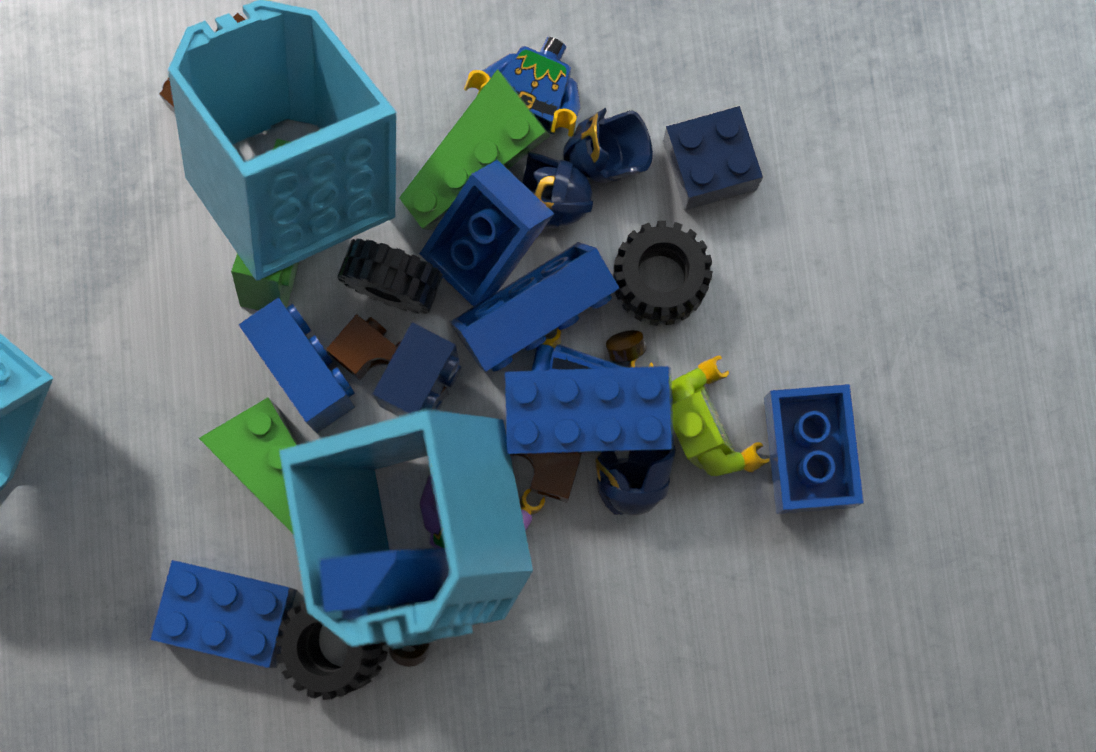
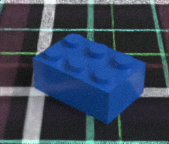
M496 160L471 174L419 254L432 264V267L438 268L441 271L440 273L443 274V278L475 307L500 290L554 213L500 161Z
M278 297L238 324L304 421L316 433H319L355 408L349 399L355 392L338 368L332 371L329 370L327 366L332 364L333 361L314 335L310 339L306 337L312 330L293 303L285 307Z
M850 384L771 390L764 397L776 514L847 509L863 504Z
M172 560L150 640L267 668H277L278 661L276 655L281 653V647L275 646L276 637L284 634L278 628L283 620L289 619L287 613L293 607L297 589Z

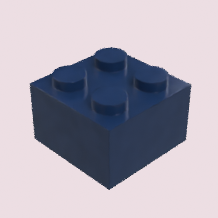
M740 106L666 126L663 144L685 211L757 191L763 175Z
M412 322L372 393L378 405L398 417L424 410L439 411L443 401L439 400L440 394L445 385L450 388L453 386L462 366L458 365L460 359L456 344Z

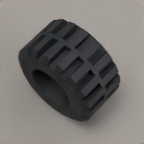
M657 221L656 227H651L650 223L641 225L638 233L633 230L628 235L627 241L625 243L622 242L618 249L613 278L619 289L615 291L617 300L621 299L623 301L622 307L627 313L632 310L635 313L634 318L641 322L643 318L650 320L649 325L658 326L659 321H665L667 326L674 324L676 319L679 318L683 321L690 316L693 310L696 311L709 289L713 271H710L712 265L711 255H706L707 246L703 240L700 242L695 240L696 232L692 229H689L687 233L681 231L683 224L674 222L672 228L666 227V221ZM654 256L671 258L681 267L684 273V282L682 286L670 292L653 290L641 279L639 274L640 265L645 260Z
M305 600L287 613L289 619L283 620L278 628L284 632L283 635L276 637L275 645L281 647L282 653L276 655L278 664L284 662L286 670L282 674L286 680L289 678L295 680L292 687L298 692L308 689L307 696L314 699L322 696L323 700H332L366 686L371 682V678L377 676L382 670L379 663L387 659L388 652L382 650V646L386 645L387 642L367 643L358 646H350L346 642L347 655L343 665L337 666L329 662L322 654L319 646V634L324 624L307 612Z

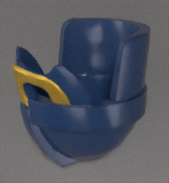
M604 108L594 116L579 123L574 135L564 145L563 160L573 163V167L577 168L587 179L600 184L612 183L621 178L647 171L651 166L653 158L652 142L646 124L636 111L629 110L606 119L604 116L607 110Z
M528 152L522 183L554 213L545 227L559 229V226L575 223L583 218L586 213L592 211L591 185L587 177L577 168L573 167V163Z
M675 445L674 449L629 450L628 458L619 459L615 451H601L596 457L595 462L597 489L605 506L614 515L626 514L634 516L652 510L668 494L670 473L676 452Z

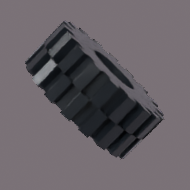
M356 238V240L352 239L337 278L341 283H345L346 287L355 289V292L367 295L372 300L381 301L388 306H395L400 310L427 314L431 310L443 274L440 273L441 271L438 268L432 267L433 265L429 262L421 261L420 257L409 255L404 250L391 248L384 243L377 244L373 240L366 239L365 241L361 238Z

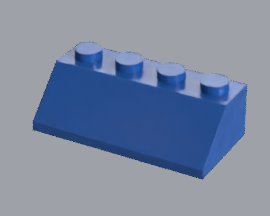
M577 242L475 307L454 318L449 323L478 366L485 372L490 369L495 372L509 365L513 361L511 356L523 348L529 351L541 345L546 340L544 335L558 327L559 330H563L579 320L578 314L587 308L597 309L607 304L612 299L611 293L618 290L619 286L597 248Z
M446 548L393 550L319 559L324 612L341 610L342 619L369 616L436 600L451 574Z

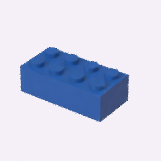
M669 366L505 372L507 454L674 449L672 375Z

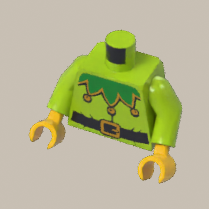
M715 356L700 363L698 368L672 381L673 429L687 459L699 469H704L708 475L717 477L742 471L743 469L752 473L768 463L770 459H762L758 456L757 450L763 447V444L760 442L752 444L742 452H735L704 386L729 375V371L721 373L718 370L716 363L722 357Z

